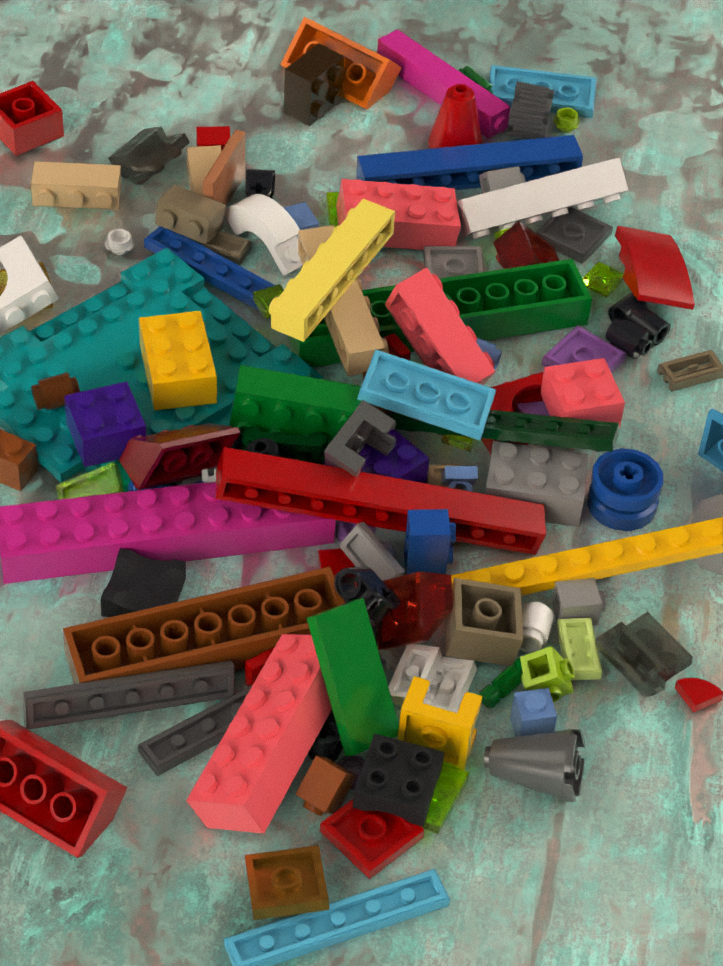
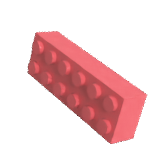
M281 635L186 801L207 828L264 834L328 718L332 707L311 635Z

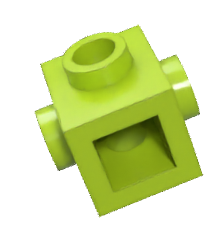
M552 646L520 657L523 671L521 679L526 691L549 688L553 702L560 700L564 695L573 693L571 679L575 677L572 664L568 658L564 659Z

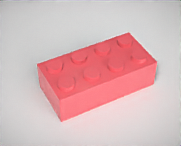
M358 179L341 180L336 203L338 225H341L346 219L351 208H355L362 199H366L395 211L394 234L383 247L424 250V246H456L461 224L455 188L372 182Z
M426 267L397 284L387 299L385 306L423 364L433 369L485 385L496 372L494 370V363L489 354L482 352L478 346L477 337L472 328L465 326L459 317L460 312L455 302L448 300L442 291L443 286L437 275L431 274Z

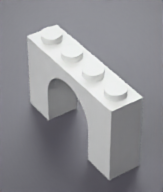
M21 235L0 247V261L6 269L8 276L6 288L0 296V334L59 299Z

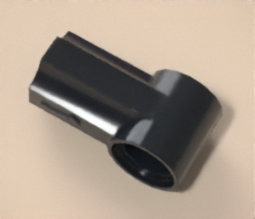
M632 292L612 305L608 310L611 322L616 318L620 320L627 319L650 332V340L656 346L663 342L670 331L671 324L650 311L646 301L637 300Z

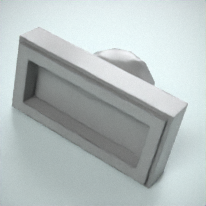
M364 522L358 523L338 545L356 567H370L388 588H391L406 572L396 561L394 547L387 541L379 540Z

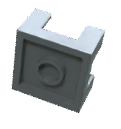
M362 400L324 450L326 465L343 468L353 476L358 477L361 473V468L365 464V458L360 456L359 453L366 443L385 456L389 455L395 447L396 439L388 433L395 428L396 421Z

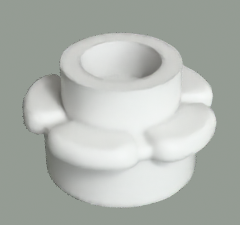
M125 229L110 231L107 236L108 240L105 241L106 249L111 250L115 255H124L134 247L131 234Z

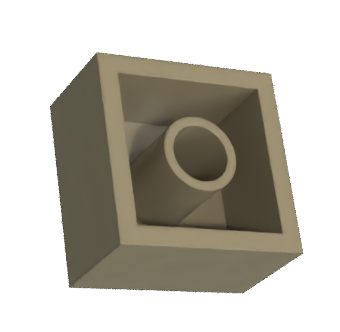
M454 578L444 604L445 656L513 666L512 663L515 661L523 643L521 588Z

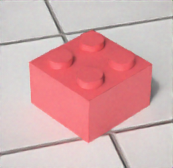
M605 358L544 367L540 394L550 416L619 423L620 429L625 401Z

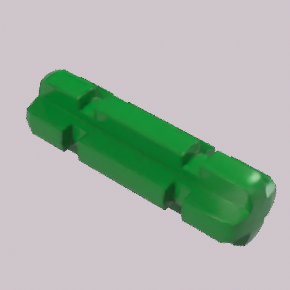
M469 66L458 70L490 93H493L491 90L492 85Z
M520 657L512 663L513 666H508L492 680V685L489 684L480 691V696H483L482 704L487 708H493L500 702L499 698L506 697L521 683L520 679L523 671Z

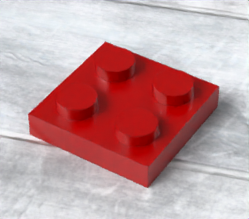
M353 799L320 823V832L369 879L424 838V829L421 826L411 824L407 820L390 813L353 808Z

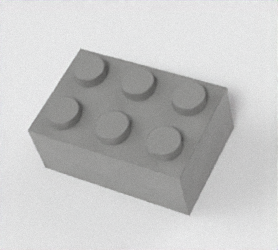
M493 441L485 494L543 504L546 523L579 527L584 503L589 454Z

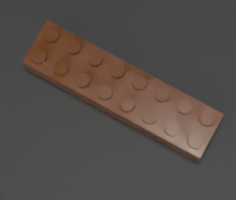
M326 567L63 628L65 656L74 684L229 660L235 665V671L245 669V662L275 647L282 634L311 635L307 617L342 605L345 601L335 590V577L331 568Z

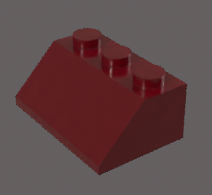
M206 423L197 426L188 425L173 431L163 430L157 434L144 437L139 435L127 442L119 461L137 490L202 476L201 470L218 465L223 448H231L241 432L238 427Z

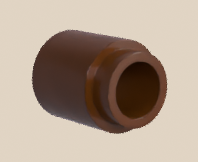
M68 372L38 380V384L31 386V391L37 410L46 409V411L65 406L64 396L78 393L80 388L76 377L70 378Z

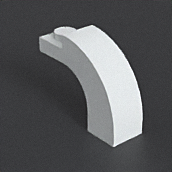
M254 194L225 209L224 216L235 236L246 231L256 234L269 249L283 276L303 266L298 255L297 235L300 229L290 214L275 200L262 194Z

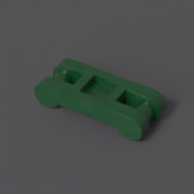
M253 426L245 428L242 432V442L244 444L242 450L244 451L254 440L269 438L276 442L280 455L283 458L324 465L325 454L323 450L326 447V437L322 433L313 432L308 436L261 432L260 429Z

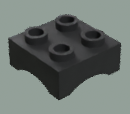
M120 548L112 576L100 599L101 616L109 618L178 602L186 580V562L176 559L166 561L149 559L132 550Z
M374 733L354 790L353 808L363 811L390 813L407 820L411 824L424 827L433 793L442 771L444 752Z

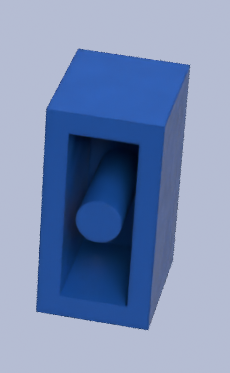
M448 509L408 510L403 552L406 579L440 578L446 576L447 564H453V546L450 543H455L456 526L455 523H449Z

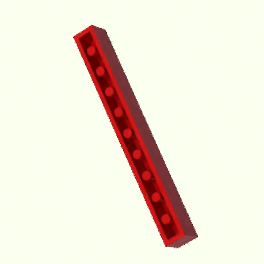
M227 447L223 448L217 466L215 499L355 524L364 522L367 526L406 532L408 510L448 509L449 523H455L456 541L532 555L537 554L546 536L543 504L361 472L358 477H355L343 468Z

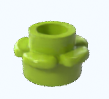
M561 108L557 111V115L554 116L553 123L556 124L560 131L571 132L579 126L578 112L572 108Z

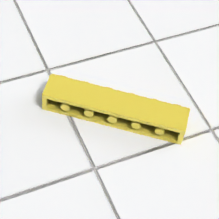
M362 199L355 208H351L342 224L337 225L329 239L319 245L316 254L311 260L305 261L299 274L288 281L279 297L276 296L272 300L269 307L271 329L304 342L394 234L395 211L366 199Z

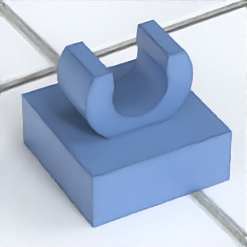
M478 466L444 467L441 472L442 485H449V488L462 487L466 491L473 492L472 485L478 479Z

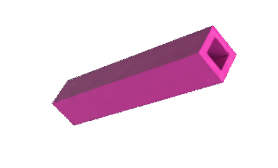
M398 29L378 39L377 53L402 67L398 76L439 105H442L446 92L451 86L465 84L473 89L482 135L489 139L508 128L510 106Z

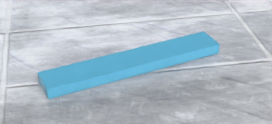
M432 869L330 903L329 910L297 914L224 938V947L232 966H273L449 906L450 898L436 870Z

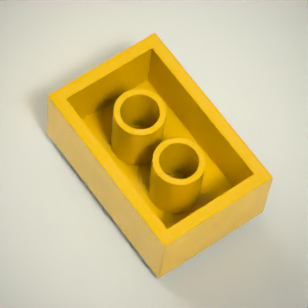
M201 311L140 317V348L153 410L217 403V375Z

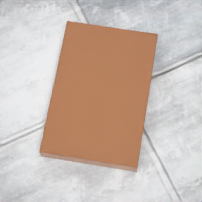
M237 129L233 132L203 180V196L226 204V206L228 205L245 177L246 132Z

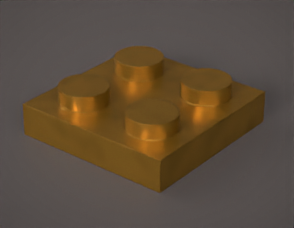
M319 845L245 855L253 920L329 910V898Z

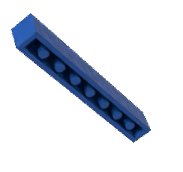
M575 135L362 155L357 158L356 179L463 190L481 188L479 175L487 171L519 166L520 173H523L525 177V182L577 169L582 167L583 154Z

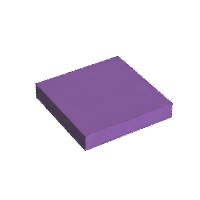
M577 325L543 356L542 365L549 367L605 358L611 373H613L625 362L627 353Z

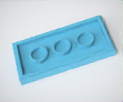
M491 65L489 83L492 85V94L508 104L510 108L512 107L516 83L519 81L549 87L550 90H554L550 113L557 114V111L561 108H572L578 112L579 117L593 118L597 78Z
M375 349L357 400H364L369 404L480 440L496 389Z

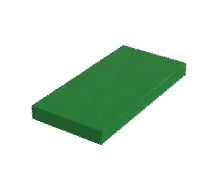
M364 598L355 599L307 617L345 757L354 756L368 750L374 733L390 738L398 736L399 723Z

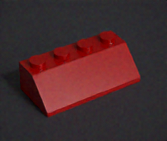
M13 720L0 721V811L75 857H82L113 821L127 787L29 729L27 730Z

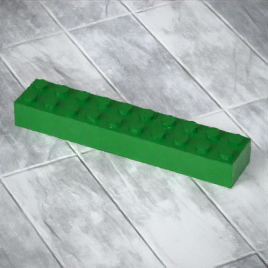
M573 259L440 278L443 286L442 291L448 300L454 301L460 312L459 317L465 326L471 327L476 337L484 341L576 327L577 325H588L592 297ZM396 285L362 290L363 296L369 298L372 317H376L378 320L381 338L395 333L410 352H415L385 306ZM324 318L304 342L287 335L292 351L312 368L342 363Z

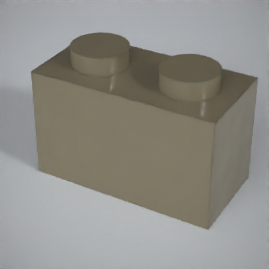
M174 184L157 201L155 224L207 244L223 229L226 204Z

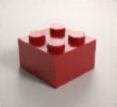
M34 81L0 93V140L15 156L64 136L62 109Z

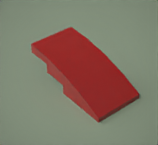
M618 225L615 238L621 245L618 257L626 267L623 280L636 299L693 310L695 303L689 274L680 249L672 236Z

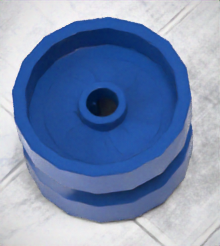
M620 448L613 450V452L604 453L597 459L592 470L587 498V507L591 515L602 525L614 530L632 531L643 528L652 522L657 513L659 496L663 486V471L653 458L638 450Z

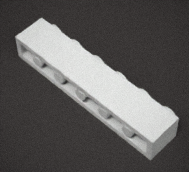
M620 158L610 159L461 199L457 202L462 235L463 237L473 235V239H478L490 235L489 230L498 227L500 232L516 228V223L525 220L526 225L542 221V216L551 213L552 218L566 215L569 213L568 208L577 206L578 211L594 207V201L603 199L604 204L620 200L619 194L628 191Z

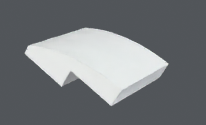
M408 643L388 686L392 702L402 707L412 679L416 676L430 681V686L423 703L457 713L463 696L468 692L476 674L475 661L442 657L440 647Z

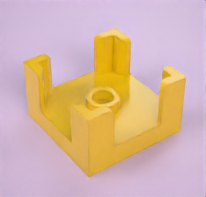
M414 676L401 707L398 740L443 751V765L465 771L477 736L478 729H475L474 725L481 708L483 696L466 692L458 712L448 711L423 703L430 686V681Z

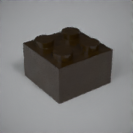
M318 43L285 69L284 114L311 126L335 105H339L344 96L345 56Z

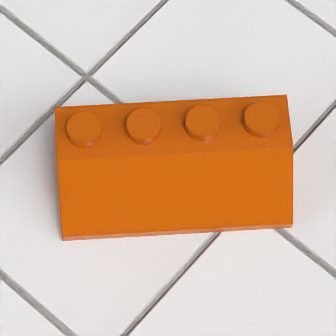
M306 17L303 18L280 64L287 68L318 43L345 56L343 98L365 109L370 108L390 92L402 69L401 66L390 59Z

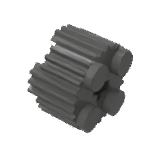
M517 81L506 136L525 140L545 138L554 90H550L549 87Z

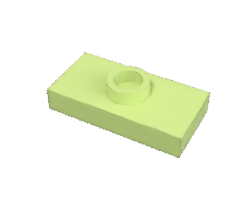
M591 618L557 619L556 628L562 657L564 659L568 658L574 669L575 677L571 681L601 679L602 668Z

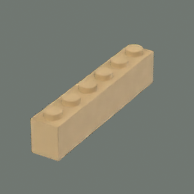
M333 225L298 230V255L302 265L305 261H310L316 254L319 245L329 239L334 230ZM358 276L324 317L347 376L363 374L364 371H367L375 349L389 354L387 341L385 338H381L379 334L378 320L371 315L370 301L367 296L362 294V284Z

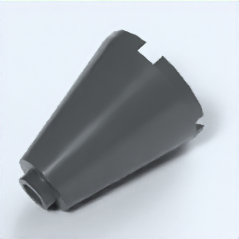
M568 729L495 739L491 746H486L484 767L489 768L491 776L568 802H576L575 796L580 794L584 772V759L581 758L580 751H578V747L585 748L583 732L581 729Z

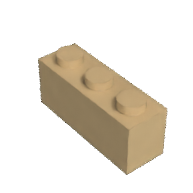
M34 162L31 180L33 206L119 210L122 188L121 165Z

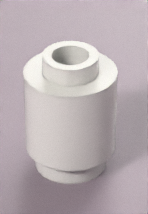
M531 602L522 607L523 643L520 650L523 652L533 653L541 650L547 644L554 620V613L544 603Z

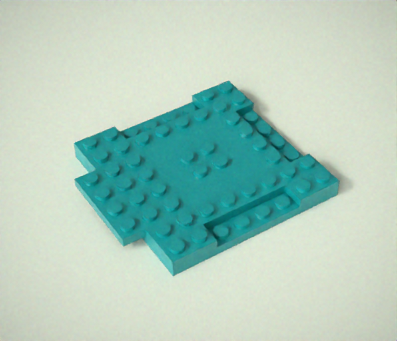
M165 248L120 272L121 282L29 331L22 325L0 337V426L8 433L36 444L37 461L58 481L63 482L78 472L83 471L106 494L128 492L127 485L131 479L119 459L84 468L66 423L65 406L46 411V409L37 410L31 391L32 385L38 384V380L68 372L70 378L76 377L80 392L127 381L146 424V436L163 430L173 431L182 429L188 425L197 426L212 423L229 426L231 406L240 365L323 380L324 377L284 344L278 347L273 345L205 288V278L170 249ZM201 311L217 375V403L154 411L140 348L139 318ZM236 439L231 448L234 449L243 443L242 439ZM167 483L163 485L172 486V483Z

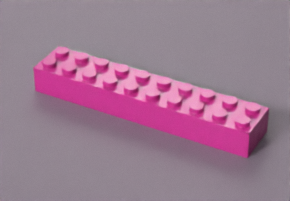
M216 482L0 506V555L4 584L113 571L120 548L132 550L149 559L162 561L176 559L186 562L335 543L336 520L215 499Z

